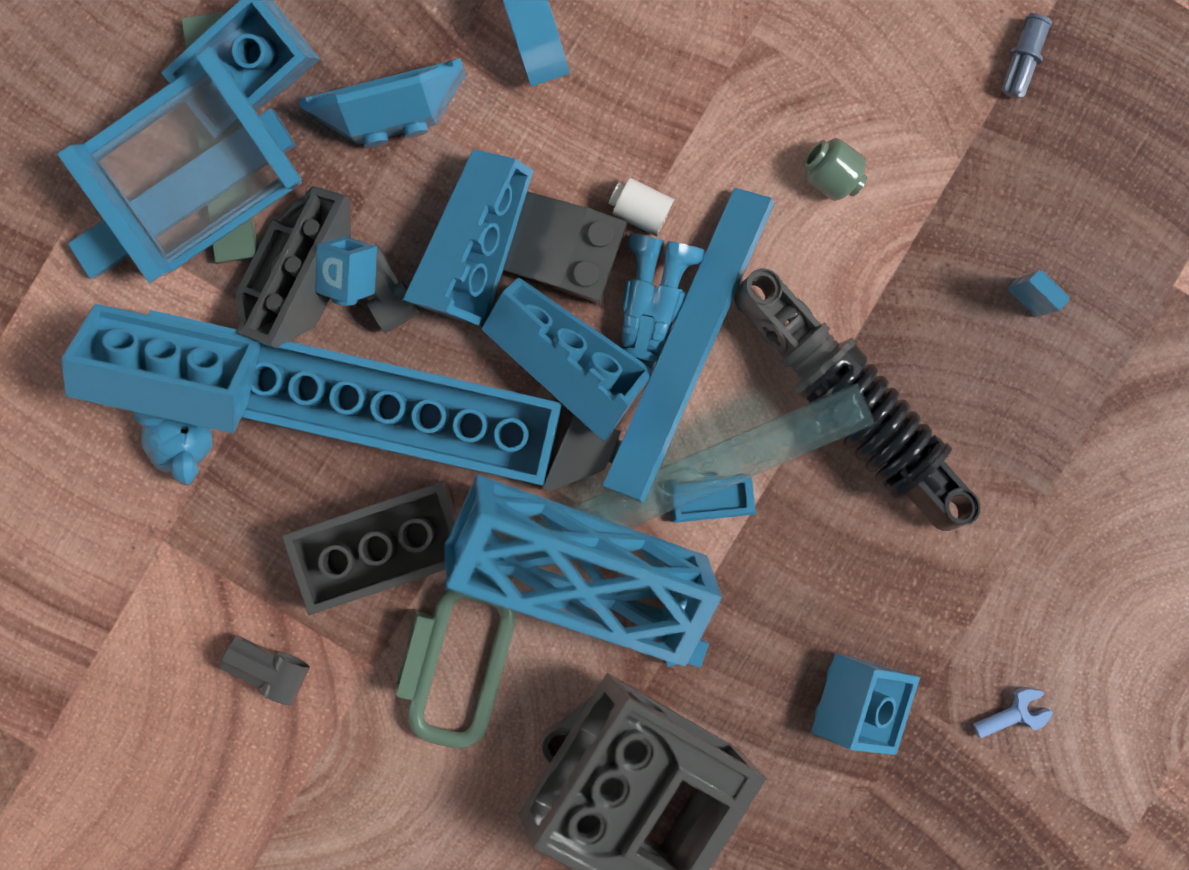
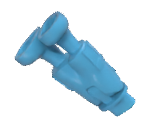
M630 233L628 247L635 253L637 269L636 279L626 280L622 300L624 319L621 347L654 370L686 298V293H683L682 289H678L681 277L688 266L701 263L705 250L668 241L661 283L655 286L653 278L657 261L663 250L664 240Z

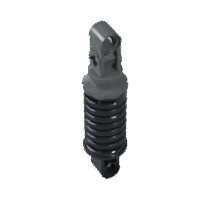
M759 268L739 284L734 296L737 308L759 330L764 340L783 357L781 360L786 368L792 367V370L800 377L793 388L796 394L806 398L811 403V408L814 411H821L826 406L829 408L822 417L825 424L830 425L839 419L840 422L834 426L833 432L839 437L848 431L850 432L844 439V445L847 448H853L858 443L861 444L854 453L858 460H864L871 455L865 463V468L869 472H874L887 463L875 474V479L888 492L887 496L891 500H896L906 494L930 520L932 525L941 531H951L975 522L980 514L978 497L944 462L951 453L952 447L948 443H944L936 435L932 436V429L928 424H920V415L915 411L909 412L910 404L906 400H898L900 397L899 392L893 387L888 388L889 381L885 376H877L878 369L874 364L866 365L867 357L858 348L856 341L853 338H849L841 343L834 340V337L829 334V326L826 323L820 324L807 305L791 292L774 271L767 268ZM751 285L757 286L763 291L765 300L759 299L753 294ZM788 320L789 323L784 326V322ZM950 501L953 502L958 509L957 518H955L950 512Z

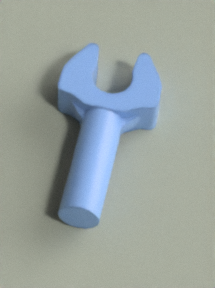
M1021 687L1014 690V702L1010 708L973 723L978 737L981 739L1018 722L1027 724L1032 730L1044 727L1053 712L1047 708L1039 709L1034 713H1029L1027 710L1029 702L1042 697L1044 692L1032 687Z

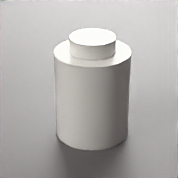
M629 178L626 184L618 182L608 204L615 207L612 213L613 216L627 221L657 237L675 199L635 179Z

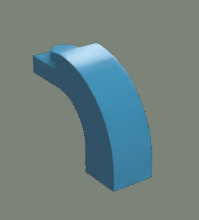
M502 0L530 86L532 87L570 74L548 0Z

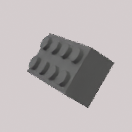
M440 482L282 535L308 615L446 570L445 544L458 517L448 482Z

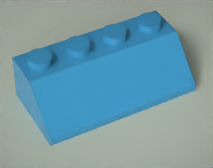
M95 304L61 359L66 397L234 434L248 405L260 351V343L240 335Z

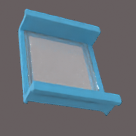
M211 47L196 57L200 62L198 65L85 144H71L58 153L60 159L149 283H152L157 278L169 275L302 184V178Z

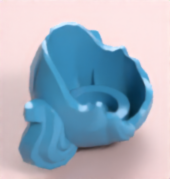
M133 411V419L142 425L141 446L146 455L149 456L152 464L157 469L170 473L180 484L188 486L193 483L195 477L199 474L197 465L205 458L213 446L211 428ZM181 429H186L187 434L181 433Z

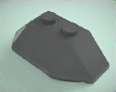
M312 186L305 192L303 198L293 202L272 220L236 291L240 335L277 348L316 327L330 297L315 293L317 244L343 236L351 238L350 203L347 196Z

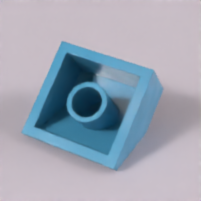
M835 653L833 662L827 671V682L821 701L815 710V721L811 733L849 750L896 755L920 677L858 657Z

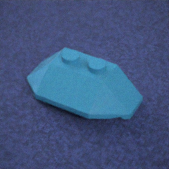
M461 58L429 67L299 98L301 108L310 117L355 144L364 143L365 148H372L388 143V137L404 133L405 138H412L428 133V127L438 124L465 79L466 73Z

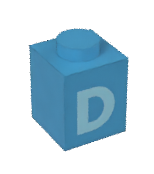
M346 236L317 244L315 293L330 297L333 303L339 305H354L357 303V300L375 294L377 246Z

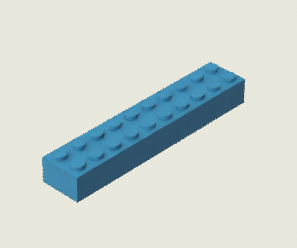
M153 310L149 312V316L240 335L237 329ZM288 341L277 348L260 343V351L248 405L242 417L544 485L563 404Z

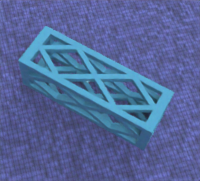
M476 475L445 544L446 588L684 667L687 665L722 599L707 555L480 475ZM540 515L552 531L547 530L528 518V516ZM495 530L524 540L505 543ZM487 540L491 545L485 546ZM543 550L546 551V552H543V553H536V554H530V555H524V556H518V557L515 556V555H519V554H525V553H531V552H537V551H543ZM640 550L643 553V555L647 558V560L650 562V564L633 555L629 551ZM577 560L594 582L587 583L570 561ZM557 564L567 577L538 568L537 566ZM594 564L629 576L606 579ZM506 575H513L536 591L520 593ZM659 597L664 603V607L659 609L635 600ZM559 609H566V610H568V611L571 612V613H568V612H565V611H562V610H559ZM609 609H613L638 626L624 628Z

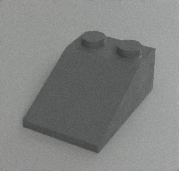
M527 191L503 271L600 305L627 229V221L587 207Z

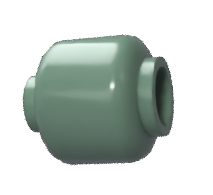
M838 138L827 142L825 140L818 142L804 162V167L807 169L806 181L834 201L843 199L848 194L851 197L855 196L867 181V176L864 175L866 169L865 157Z

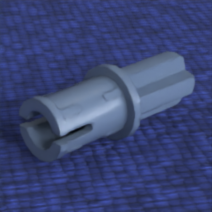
M1036 13L1026 15L1025 24L1017 46L1010 50L1012 60L1002 85V91L1005 95L1014 98H1023L1026 95L1036 64H1040L1043 60V56L1040 53L1049 28L1052 26L1050 18Z

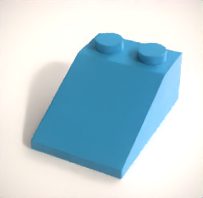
M240 0L161 73L171 84L198 65L200 62L196 57L211 47L255 111H257L295 83L320 60V57L273 0ZM214 82L186 101V104L215 139L220 138L240 123V120Z

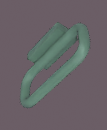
M447 589L441 594L433 615L432 613L416 610L397 678L395 693L396 697L410 700L408 722L411 730L418 738L450 748H467L476 744L483 737L489 724L516 622L515 610L451 589ZM463 599L495 607L499 611L500 621L472 724L466 731L454 732L429 725L425 721L424 711L452 608L457 601Z

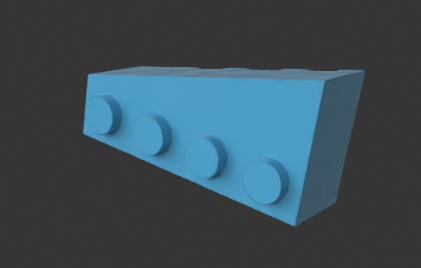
M473 149L403 300L445 317L483 327L491 311L534 170L515 158Z
M519 277L502 292L481 329L604 442L632 407L653 373V369Z

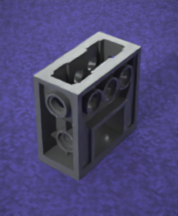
M607 672L518 815L535 849L574 870H709L767 778L739 748ZM684 780L697 789L662 845L647 838V835L681 781Z

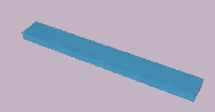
M734 187L603 483V487L607 490L641 503L645 502L774 207L772 198Z

